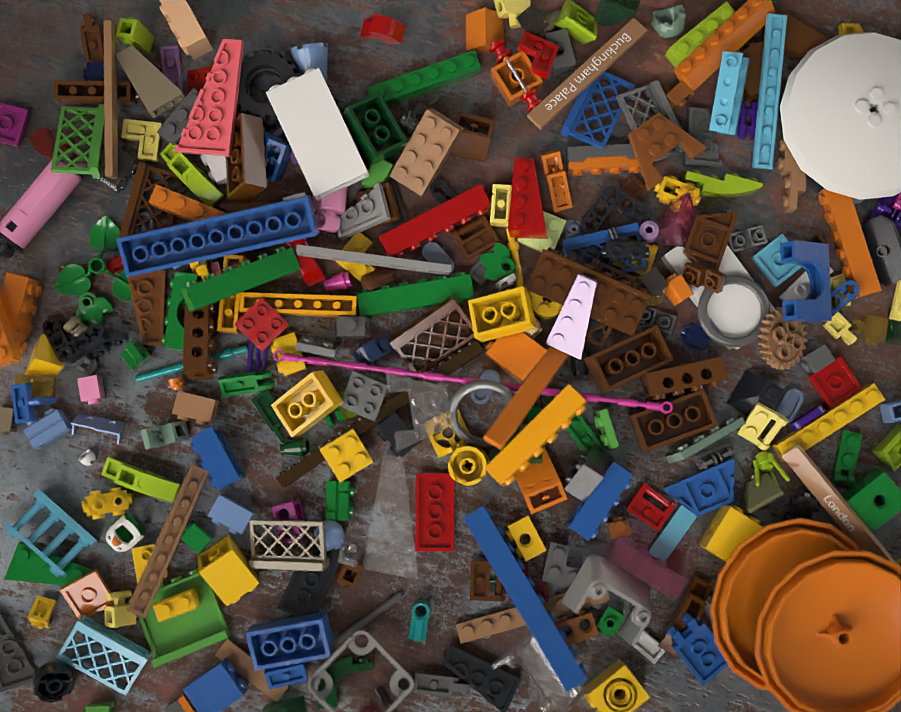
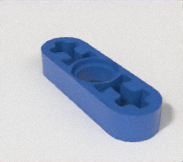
M846 281L831 293V298L836 296L840 299L838 307H831L832 315L859 295L860 287L856 282ZM848 285L851 287L855 285V293H848L847 295H845V297L848 299L844 301L843 297L839 295L838 292L841 291L843 294L847 291L846 287Z

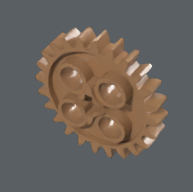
M776 307L775 310H770L771 314H766L767 320H762L764 327H759L762 334L758 335L761 338L758 345H762L759 352L764 353L762 359H767V365H771V368L785 370L795 367V362H800L799 356H804L802 349H806L804 342L808 341L804 338L807 332L803 330L806 324L795 321H783V307Z

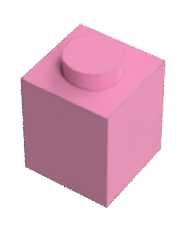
M94 375L77 379L81 402H88V405L99 404L100 400L106 399L102 376Z

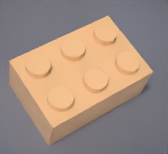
M160 0L162 5L159 8L186 56L191 55L192 59L195 60L213 50L186 0Z

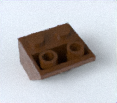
M458 112L455 123L462 126L464 130L450 154L485 163L495 120Z

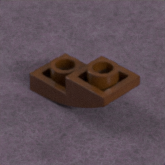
M687 262L685 263L683 277L687 283L697 288L704 286L716 293H720L723 291L726 274L703 265Z

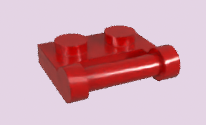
M644 481L625 509L658 532L677 503L673 500H668L651 488L648 482ZM647 493L666 507L665 510L661 511L642 497L643 494Z

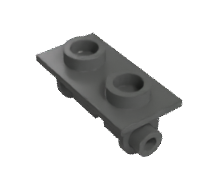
M411 110L406 115L402 114L397 120V124L405 138L415 131L419 124L416 118L410 117Z

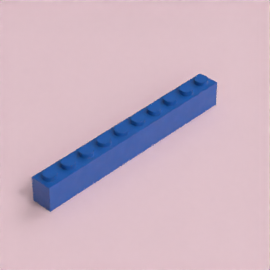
M482 506L463 519L566 692H569L587 681L585 675L588 672L582 663L578 665L574 658L577 656L571 645L567 647L564 642L567 637L561 628L557 629L553 623L556 621L551 611L546 612L543 607L546 602L540 593L536 595L534 592V582L530 576L525 577L522 572L525 567L520 559L515 560L512 553L515 551L510 542H504L502 536L505 534L499 525L495 526L492 522L494 518L489 508L485 509Z

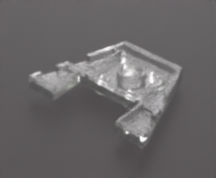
M391 373L386 375L388 393L408 391L414 430L394 433L397 451L452 426L447 387L424 381L419 382L412 380V378H403Z

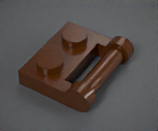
M484 214L460 229H454L450 232L466 261L490 249L496 242L500 243ZM478 226H484L485 229L463 241L460 238Z
M471 561L470 600L505 602L503 585L497 575L495 595H489L490 568H492L489 561Z

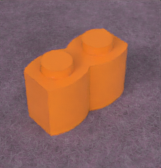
M676 273L663 281L664 286L661 287L673 306L694 294L682 274L679 276Z

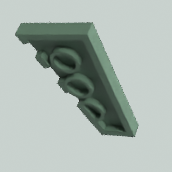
M731 417L724 421L725 425L711 428L705 436L701 434L695 437L692 443L683 444L677 448V451L665 458L668 463L684 460L745 425L746 422L743 417L737 419Z

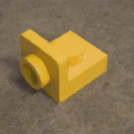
M209 259L189 263L193 274H198L202 278L212 274Z
M37 595L28 615L32 626L43 629V627L50 628L51 623L49 620L57 605L56 600Z

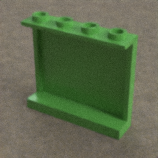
M199 568L189 572V577L184 579L181 576L171 579V584L164 586L161 583L146 618L138 616L154 657L151 660L154 668L224 640L231 635L215 591L201 576ZM195 588L200 601L198 608L169 620L158 622L153 608L154 603Z

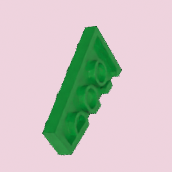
M18 542L4 580L65 586L91 572L93 568L70 561L62 569L67 576L64 578L59 575L57 578L49 570L51 566L28 545ZM51 553L47 558L56 565L63 557Z

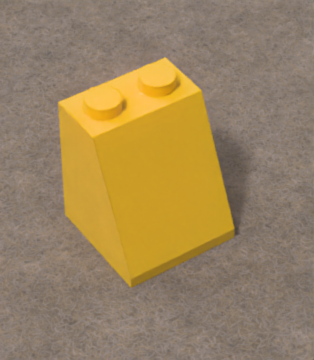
M230 534L197 556L199 573L226 606L237 602L242 595L253 591L259 584L257 573L253 568H249V561Z

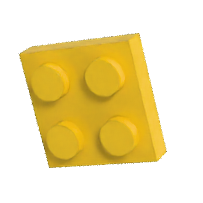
M353 428L319 448L339 482L373 463L371 456Z

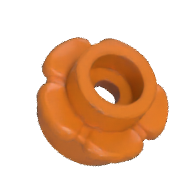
M183 376L168 380L170 385L168 388H173V391L184 388V383L187 381L184 380Z

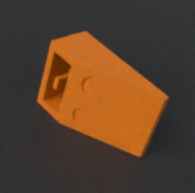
M545 447L542 464H530L523 472L519 471L515 475L531 514L568 499Z

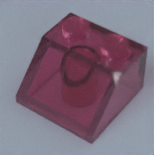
M685 193L672 202L669 210L665 212V219L663 224L659 226L658 233L662 244L677 247L685 246L696 216L690 193Z

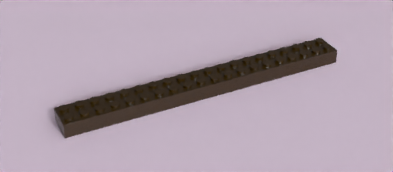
M472 341L467 345V348H461L458 350V354L448 357V361H442L436 369L432 368L428 372L450 376L482 354L484 350L478 341ZM419 377L416 383L413 381L408 385L407 389L403 388L398 391L399 394L397 396L393 395L388 398V402H382L376 421L362 416L356 424L353 422L348 426L347 430L343 429L338 432L337 437L352 428L358 437L362 436L441 381L427 380ZM331 437L330 439H328V443L336 439L337 437ZM322 443L319 445L318 450H312L306 458H300L296 465L292 464L287 467V471L284 470L278 473L276 480L280 486L286 488L324 462L326 459L319 448L326 444Z

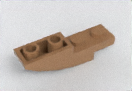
M782 137L778 144V150H781L777 161V169H779V175H786L783 181V188H786L785 195L782 198L784 212L792 213L797 209L798 195L806 191V176L786 145L784 137Z

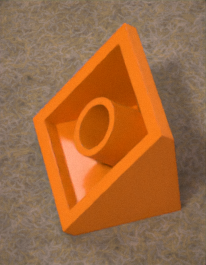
M482 8L466 14V52L473 50L475 52H490L489 49L494 40L498 38L504 39L503 18H499L496 11Z

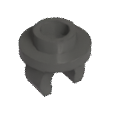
M86 355L78 361L77 368L81 373L89 375L97 370L98 363L93 356Z

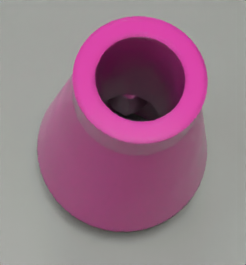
M344 271L324 281V287L327 292L348 290L349 287L353 286L351 274Z

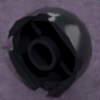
M53 661L42 665L33 677L34 694L39 697L40 701L46 703L62 700V697L67 693L69 695L75 686V679L70 668L61 662Z

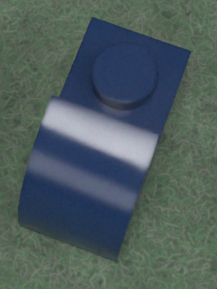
M385 333L357 349L352 356L356 362L371 366L396 349L391 346L390 337Z

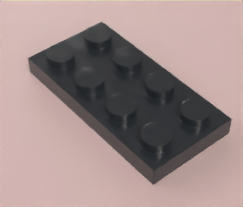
M310 538L306 543V547L313 542ZM314 544L309 550L315 556H321L318 546ZM335 548L326 551L330 566L323 571L294 570L278 605V609L296 617L318 613L346 551Z

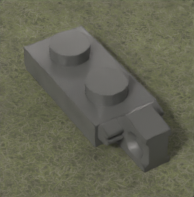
M415 672L413 693L452 697L457 696V692H468V683L460 682L459 677Z

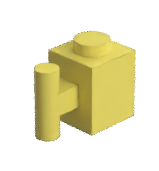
M131 590L107 593V600H114V605L104 607L105 627L115 628L136 624L137 615L126 611L128 604L125 603V599L131 598Z

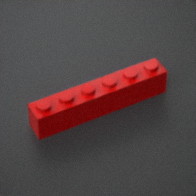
M481 184L379 236L378 239L388 257L400 258L405 255L404 251L418 249L421 247L420 243L425 240L431 242L438 238L437 234L443 231L446 234L454 230V225L460 222L462 225L472 220L471 217L475 214H478V216L485 214L489 211L488 208L491 206V203Z

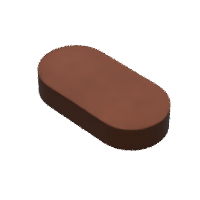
M381 267L363 275L360 279L362 288L373 290L392 282L397 277L396 269Z

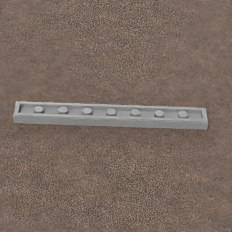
M298 244L296 250L298 256L440 275H449L452 266Z

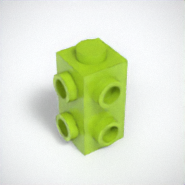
M120 18L115 36L122 41L123 45L128 47L132 45L141 54H150L154 36L137 18Z

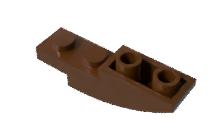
M697 576L692 578L678 610L674 611L658 647L673 656L677 655L671 646L675 640L666 630L673 625L681 634L689 627L681 618L686 613L698 622L706 608L707 602L705 601L712 585Z

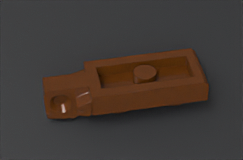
M90 13L83 14L84 25H81L80 34L86 64L88 67L104 65V45L98 22L94 23V18Z

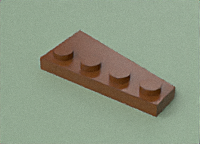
M165 270L128 277L142 345L162 347Z

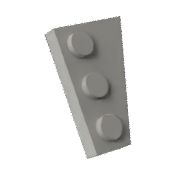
M381 183L375 184L371 192L365 193L354 207L351 206L340 216L341 223L337 230L339 239L344 240L391 219Z

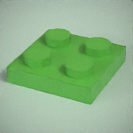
M607 409L594 412L593 420L596 428H600L601 435H599L602 446H605L606 449L618 447L619 445Z

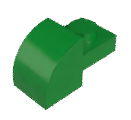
M139 340L134 344L131 341L124 345L126 350L120 353V356L133 373L144 365L151 356Z

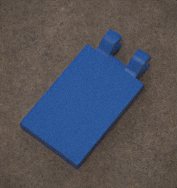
M686 613L681 618L689 626L680 634L672 625L666 631L675 640L671 644L672 648L704 686L728 664L715 643L714 635L702 620L696 622Z

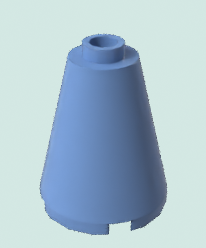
M328 43L305 44L300 50L297 49V46L291 48V54L300 76L304 75L309 69L319 68L325 82H327Z

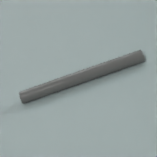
M400 591L339 634L336 637L337 641L342 643L404 598Z

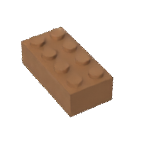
M427 109L389 176L418 195H425L464 128L435 109Z

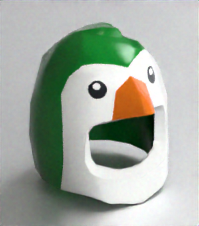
M124 513L108 528L106 545L116 552L128 551L139 544L146 536V533L132 516Z

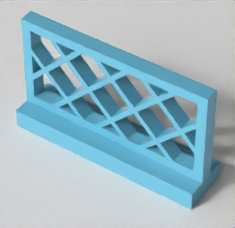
M82 614L56 658L126 696L151 652ZM77 630L85 634L86 641H76L75 633ZM92 643H101L104 650L94 652ZM88 644L90 653L81 655L78 646ZM74 647L77 657L70 658L64 654L66 649ZM116 651L119 653L121 660L111 662L109 652ZM105 654L107 663L98 665L96 656ZM91 657L94 666H84L82 659ZM134 661L139 666L136 670L128 671L126 662ZM122 663L125 672L115 674L113 665ZM109 667L111 676L104 677L99 669ZM126 676L128 682L126 688L119 685L116 678Z

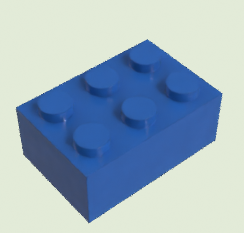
M211 426L191 437V446L196 454L199 453L202 458L200 463L205 471L208 470L211 477L209 480L214 488L217 487L218 490L226 489L246 478L219 427Z

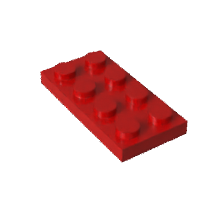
M416 473L415 551H454V479L450 473Z

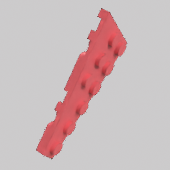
M222 40L214 58L211 72H208L206 76L207 81L199 92L189 115L188 124L181 133V140L174 149L176 153L231 157L244 47L242 40Z

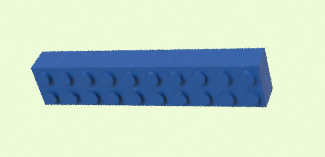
M311 195L123 236L116 239L126 277L316 236L319 234V228Z

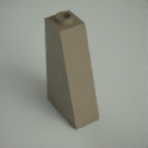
M132 45L121 48L115 54L153 118L175 107L184 100L185 95Z

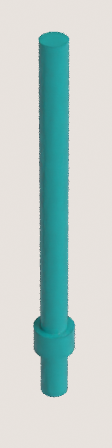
M244 345L233 349L232 347L226 348L215 355V361L225 358L226 360L233 359L236 355L247 353L248 347ZM183 362L136 375V381L139 383L182 371Z

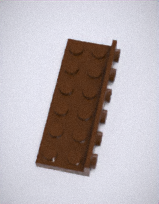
M552 248L543 249L526 287L528 291L563 306L578 273L597 281L589 318L630 336L634 335L647 303L652 297L648 295L649 291L641 287L634 289L630 287L631 283L622 279L618 282L612 279L613 275L604 271L600 274L594 271L595 268L586 263L583 266L577 264V260L570 256L561 257L558 255L559 252Z

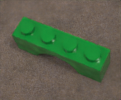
M175 272L174 276L171 277L170 286L172 294L168 297V306L170 308L169 314L165 316L167 329L166 333H163L162 344H164L166 349L183 351L184 325L181 319V311L185 305V299L181 289L186 288L185 283L197 280L198 283L201 282V276H198V274Z

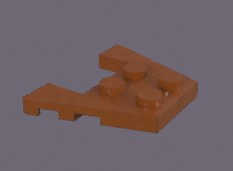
M657 113L628 134L648 191L664 180L652 163L677 145H681L691 160L707 149L705 145L661 113Z

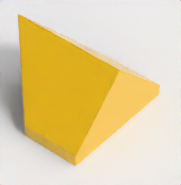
M42 334L37 340L24 375H57L64 368L65 364L57 359L45 334Z

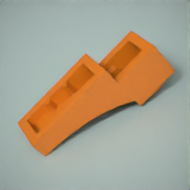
M555 149L539 153L542 172L548 187L553 211L558 212L573 208L560 151Z

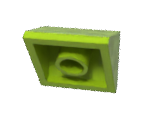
M566 0L554 24L561 29L567 28L568 34L582 44L595 40L597 38L598 19L572 0Z
M897 424L872 450L893 472L901 466V424Z

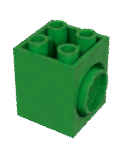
M873 468L853 484L852 487H849L841 494L871 532L877 530L901 511V490L884 471Z

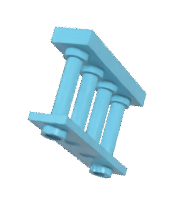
M723 51L710 131L729 135H736L750 61V58L743 57V53Z
M38 489L33 494L36 498L35 504L13 526L6 521L4 523L7 527L5 531L13 539L16 536L19 537L51 566L49 570L57 578L59 575L65 578L67 574L62 569L84 547L90 545L94 548L98 541ZM47 507L51 511L49 513L50 516L27 539L18 532L41 508ZM61 520L65 523L64 529L42 552L33 545L35 541L55 521ZM75 532L80 537L77 544L55 565L47 557L69 534L72 535Z

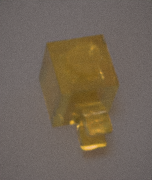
M869 315L863 317V322L857 319L851 321L858 328L857 330L849 331L854 335L860 333L859 339L865 340L866 344L877 345L878 343L885 342L889 319Z

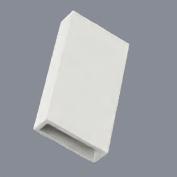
M319 68L309 69L304 75L292 77L287 80V83L282 85H274L266 92L316 200H320L369 177L368 171Z
M686 240L661 258L672 274L676 273L678 276L680 274L683 275L685 263H692L682 253ZM727 245L718 271L726 275H740L753 280ZM688 283L694 292L690 299L698 308L699 298L706 287L700 286L697 288ZM731 284L724 286L723 291L720 293L714 292L708 302L707 315L711 325L718 333L726 337L739 338L746 336L756 328L761 316V306L758 298L750 289L741 285ZM770 303V310H775V308ZM727 347V348H728V350H730V349H732V348H735V349L737 350V349H739L740 347Z

